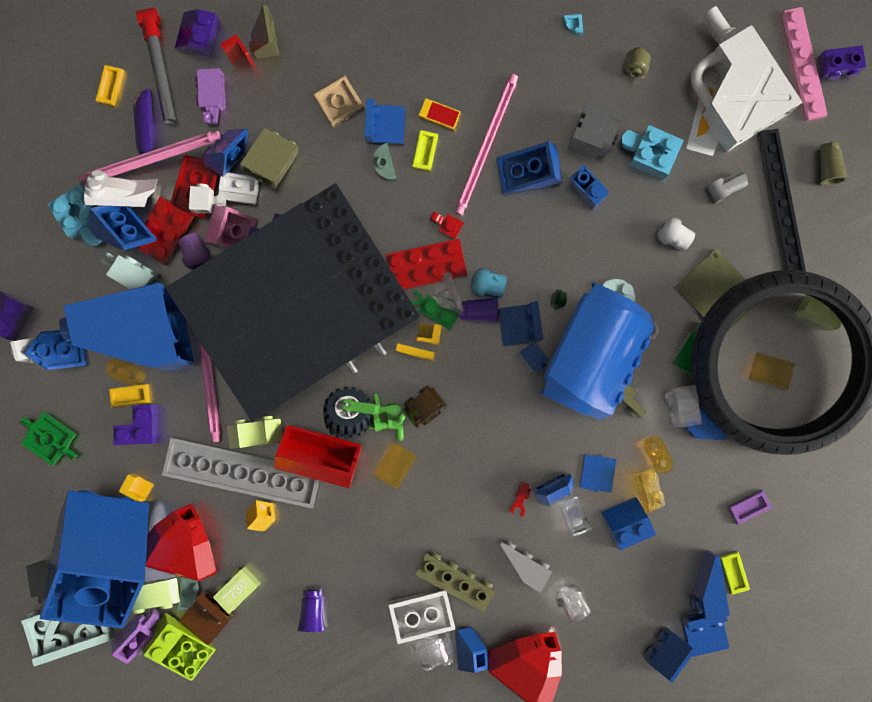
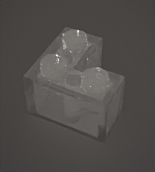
M696 385L666 390V394H663L664 403L668 405V409L672 408L670 421L671 424H674L675 428L702 424Z

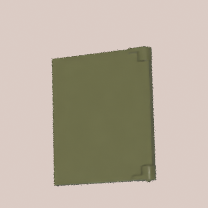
M714 249L674 288L704 318L711 306L725 292L746 279L717 249ZM759 302L755 303L754 305H752V306H750L748 309H746V310L733 322V324L730 326L729 330H730L732 327H734V326H735L750 310H752Z

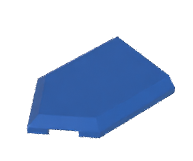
M60 330L40 332L23 353L45 370L86 366L83 348L72 346L71 341L66 342Z

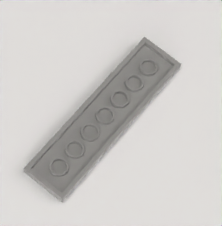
M170 438L162 476L312 509L314 508L319 480L274 469L275 460L177 438Z

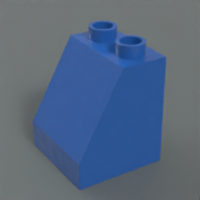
M156 283L63 306L66 317L60 318L59 328L63 339L66 342L71 341L72 346L168 371H179L196 366L186 319L165 288L167 286Z
M68 490L58 519L39 619L124 628L145 581L149 503L138 502L130 497L113 498L96 495L89 490L78 492Z

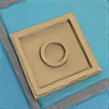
M346 76L341 77L313 94L332 128L365 109Z

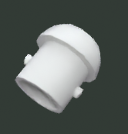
M666 219L659 227V240L663 245L670 244L679 251L684 252L694 240L695 232L682 225L681 219Z

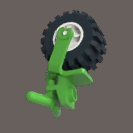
M348 386L343 387V390H340V388L335 389L336 393L331 392L329 398L326 397L325 405H323L325 427L329 429L331 435L336 434V438L344 437V440H348L349 437H352V440H354L357 435L361 437L364 435V431L367 432L369 429L381 431V429L388 428L395 429L398 441L403 440V421L405 420V415L401 414L400 404L395 405L391 403L380 407L378 393L373 394L372 404L371 400L369 401L368 395H363L362 390L356 391V387L348 389Z

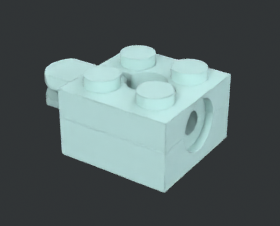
M106 251L104 255L112 259L114 263L112 264L103 258L100 260V262L110 267L106 275L130 290L162 282L157 277V272L128 255L125 258L120 255L115 257Z

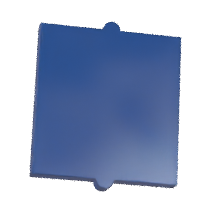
M585 454L580 488L591 489L594 492L604 491L612 493L616 459L605 458L602 455L592 456Z

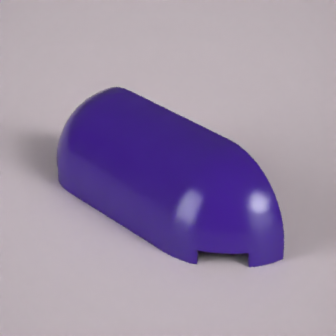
M145 89L137 94L133 102L135 142L139 155L157 149L152 90Z

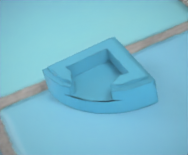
M582 14L563 15L562 20L565 27L574 34L582 35Z

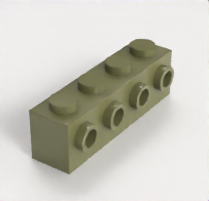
M426 551L415 575L442 590H446L449 594L478 610L485 612L495 593V589L492 587L493 584L485 579L482 581L476 579V575L469 570L464 572L458 569L459 565L453 561L445 562L441 559L442 556L434 551H431V553Z

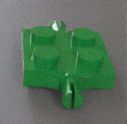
M43 412L34 423L26 417L21 419L22 421L19 423L28 429L26 437L21 442L24 447L51 466H54L63 455L71 459V461L75 460L78 454L69 449L70 443L77 435L74 431L47 412Z

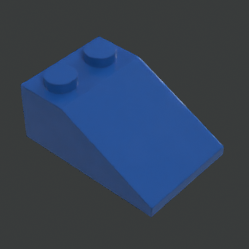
M549 141L496 158L503 194L545 188L563 182L557 146Z
M98 206L90 208L86 223L88 229L97 239L122 251L155 242L157 239L129 206Z
M709 550L705 551L693 590L694 598L691 599L693 610H696L705 619L730 616L720 555Z

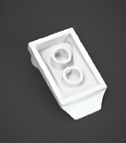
M100 170L94 171L88 176L85 184V205L145 207L147 198L155 192L158 179L127 180L108 177L106 173Z

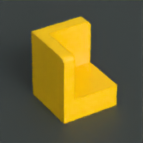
M420 323L416 342L439 345L442 325Z
M134 473L128 474L119 492L135 501L143 502L153 487V483Z
M256 500L245 512L247 529L265 531L275 520L273 503Z

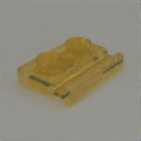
M759 352L756 353L749 379L782 390H788L795 363Z
M393 442L374 476L398 490L416 460L417 455Z
M655 468L647 469L634 475L645 513L653 512V510L665 506L664 494L661 492L659 477L656 474Z

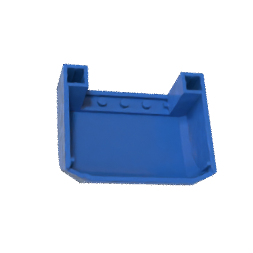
M592 282V290L589 294L584 293L550 361L543 378L546 381V385L540 391V394L580 413L603 420L612 416L617 404L622 402L625 395L624 390L633 379L632 373L634 369L641 363V355L643 350H646L650 344L649 338L655 326L652 315L640 305L609 288Z

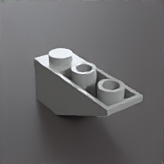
M500 540L501 547L523 583L541 593L552 574V571L549 569L550 565L542 560H539V562L532 559L533 555L525 550L522 552L515 549L516 545L509 540L505 542Z

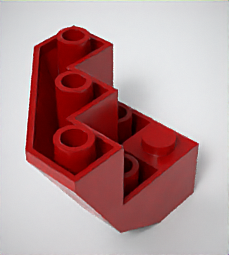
M193 504L174 510L152 527L147 535L145 567L195 581H200L216 574L210 543Z
M556 632L540 633L516 639L487 652L489 674L523 701L553 702L561 678V649Z

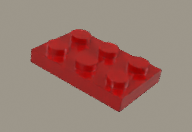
M184 154L170 202L194 217L207 220L208 214L193 213L189 210L190 186L197 187V184H206L215 193L220 175L205 166L203 159Z
M159 196L145 222V226L157 239L155 242L136 248L161 264L168 265L178 247L179 239L184 236L194 216L166 198Z

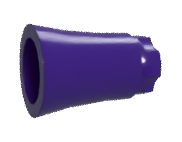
M498 297L459 302L460 320L467 319V321L498 323Z
M303 590L297 631H325L321 590Z

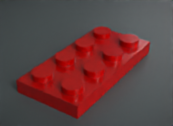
M460 238L385 254L387 264L403 290L468 276Z

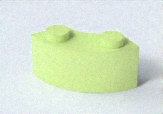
M272 416L261 417V421L246 423V420L234 421V425L227 426L229 449L278 443L283 436L281 419L273 420Z
M177 578L144 582L132 608L133 614L145 612V609L159 606L161 609H168L173 607V603L180 602Z

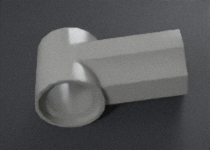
M739 171L725 179L721 178L709 184L707 189L714 202L718 203L731 196L732 193L749 185L748 178L745 173Z

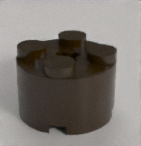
M428 385L423 387L417 397H410L403 403L405 407L403 412L416 429H420L419 425L421 423L425 426L441 414L440 409L442 407L444 409L448 407L434 387L430 388Z

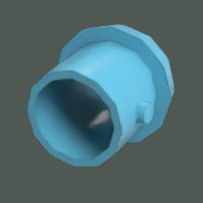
M488 268L478 269L472 277V291L480 297H483L485 294L501 298L506 288L507 277L506 275L489 272Z

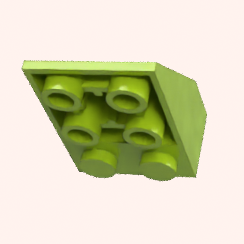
M167 613L158 621L154 628L152 639L142 649L143 656L190 681L195 678L216 650L210 644L206 645L183 623Z

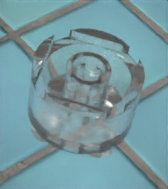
M449 631L411 641L418 666L424 672L432 670L435 666L441 664L442 666H447L453 662L452 658L456 652Z

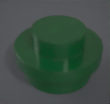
M557 289L551 297V302L555 308L564 307L567 302L566 292H562L560 289Z

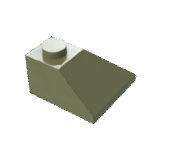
M263 5L250 34L249 48L250 52L254 53L256 59L279 56L273 19L267 5Z

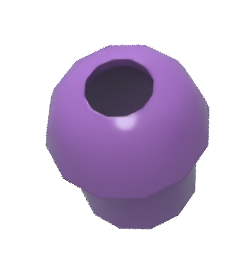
M191 233L179 239L178 245L183 254L182 263L187 268L194 270L210 260V251L204 247L199 234Z

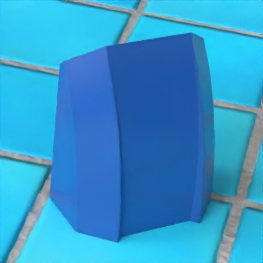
M565 472L533 488L532 491L538 503L550 507L551 504L564 497L571 496L574 486L571 474Z

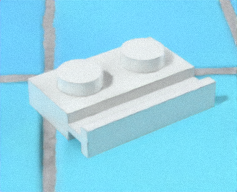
M226 173L224 177L221 176L218 196H224L227 202L256 206L260 181L248 175Z

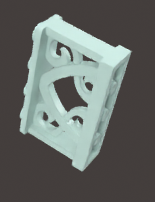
M38 610L26 614L27 618L21 620L33 656L32 663L34 667L108 642L115 637L111 627L101 626L103 633H100L95 625L82 624L76 629L73 637L74 643L71 644L64 635L54 634L59 621L39 619L40 613ZM37 621L44 622V627L39 626L38 628L41 631H46L45 635H40L35 631L34 625ZM84 627L86 630L83 632L87 634L86 638L80 636V631ZM53 638L60 639L62 641L61 646H56L57 640L53 641ZM38 639H44V653L41 651Z

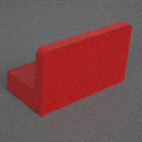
M237 34L220 44L231 63L245 56L251 67L255 66L249 52Z

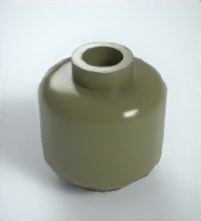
M641 47L630 50L626 55L625 71L635 78L645 75L649 70L650 54Z

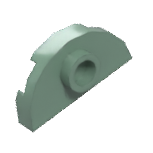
M385 143L375 151L373 166L378 175L392 181L396 180L388 144Z
M180 577V602H177L176 611H183L194 604L195 599L199 595V584L197 581Z

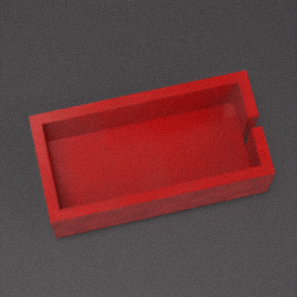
M287 425L275 454L274 469L350 489L362 445Z

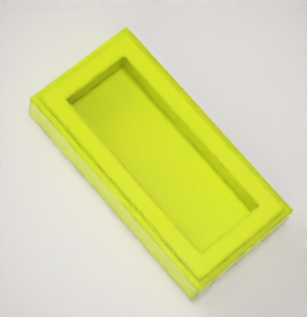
M419 131L412 168L431 171L438 139L437 133Z
M735 551L721 555V566L729 593L733 595L750 590L739 552Z

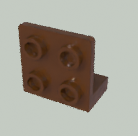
M205 590L180 618V622L206 645H209L235 615L232 613L228 614L213 596Z

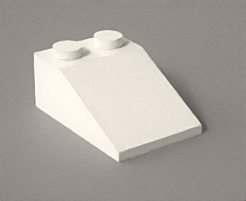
M446 590L406 596L388 601L398 644L455 630Z

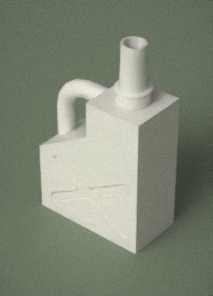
M717 6L704 14V18L716 35L717 39L715 42L719 46L713 53L701 59L694 66L691 73V84L705 107L702 116L725 152H728L791 113L802 101L754 27L751 25L737 33L736 28L730 27ZM714 65L721 78L711 95L702 78L703 73Z

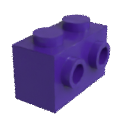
M863 45L825 50L818 56L821 78L834 80L845 75L855 77L860 75V72L866 68Z

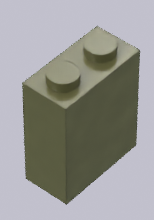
M264 128L240 163L243 173L275 190L297 157L298 146L292 140L282 138L276 131Z

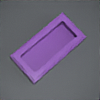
M760 490L727 506L735 524L738 525L771 509L772 506L764 491Z

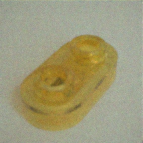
M111 360L106 366V372L111 378L126 384L140 385L145 379V373L141 368L122 360ZM117 365L118 371L114 372L113 367ZM133 372L136 374L135 379H131Z
M656 436L647 438L644 442V449L653 468L660 473L669 472L673 467V460L663 440ZM655 442L658 444L656 450L652 448V444ZM662 460H665L667 463L665 467L661 466Z

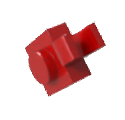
M434 211L429 219L440 225L439 232L453 240L456 239L464 222L450 214L443 218Z
M520 481L510 513L513 514L514 509L518 507L521 509L520 516H524L525 508L523 503L525 499L528 500L531 493L528 483Z

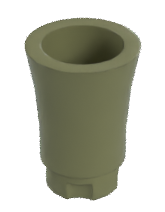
M836 141L822 144L820 146L821 185H836L848 181L849 177L845 169L840 144Z

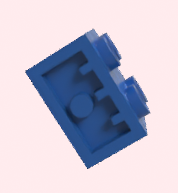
M367 99L365 141L369 143L403 144L405 107L375 105L374 99Z
M538 301L530 302L526 305L499 308L504 346L531 343L533 341L538 342L544 339Z
M700 614L682 618L687 642L696 650L692 657L729 649L724 622H728L727 616L705 619Z

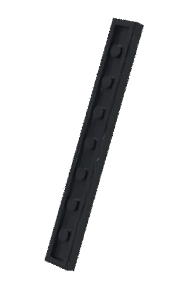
M779 129L760 131L758 137L784 270L806 271Z

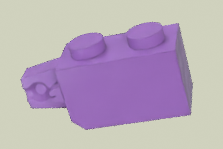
M220 68L197 69V76H195V86L198 88V95L195 96L196 105L202 110L206 124H217L218 113L225 108L224 74Z
M152 608L145 615L137 613L111 641L112 655L128 664L152 639L156 621L159 619V612Z

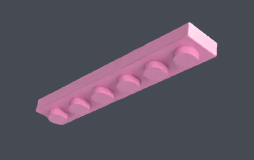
M803 7L784 10L782 17L806 121L826 117L828 114Z

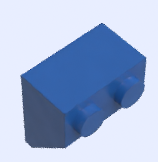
M247 129L227 130L223 135L221 134V139L216 140L212 147L209 146L205 150L204 165L224 177L246 153Z
M637 497L601 512L614 544L620 551L656 536L650 519Z
M667 628L658 635V641L655 646H651L648 649L645 660L673 683L696 650Z

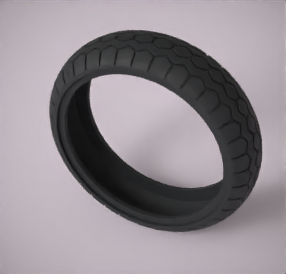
M779 270L759 274L738 283L725 292L711 306L704 316L694 339L691 355V374L694 389L701 406L711 421L723 433L736 442L760 452L778 455L802 454L821 449L836 442L854 429L872 406V316L862 302L848 289L827 277L799 270ZM801 293L813 297L826 305L844 326L849 338L852 354L851 370L847 384L834 405L820 417L809 423L786 429L756 426L741 419L732 410L723 395L718 377V357L721 344L733 322L750 306L775 295Z

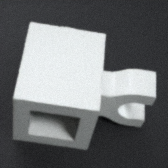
M197 184V187L190 186L189 210L193 213L212 214L213 205L226 207V198L224 196H214V191L208 185Z

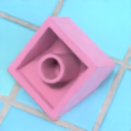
M214 206L204 242L226 250L247 237L250 227H256L258 219L229 207Z

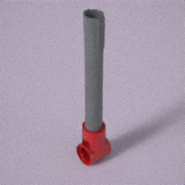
M155 7L136 11V17L140 28H142L144 40L147 41L164 123L171 124L176 119L159 43L161 38L158 28L160 24L159 15Z

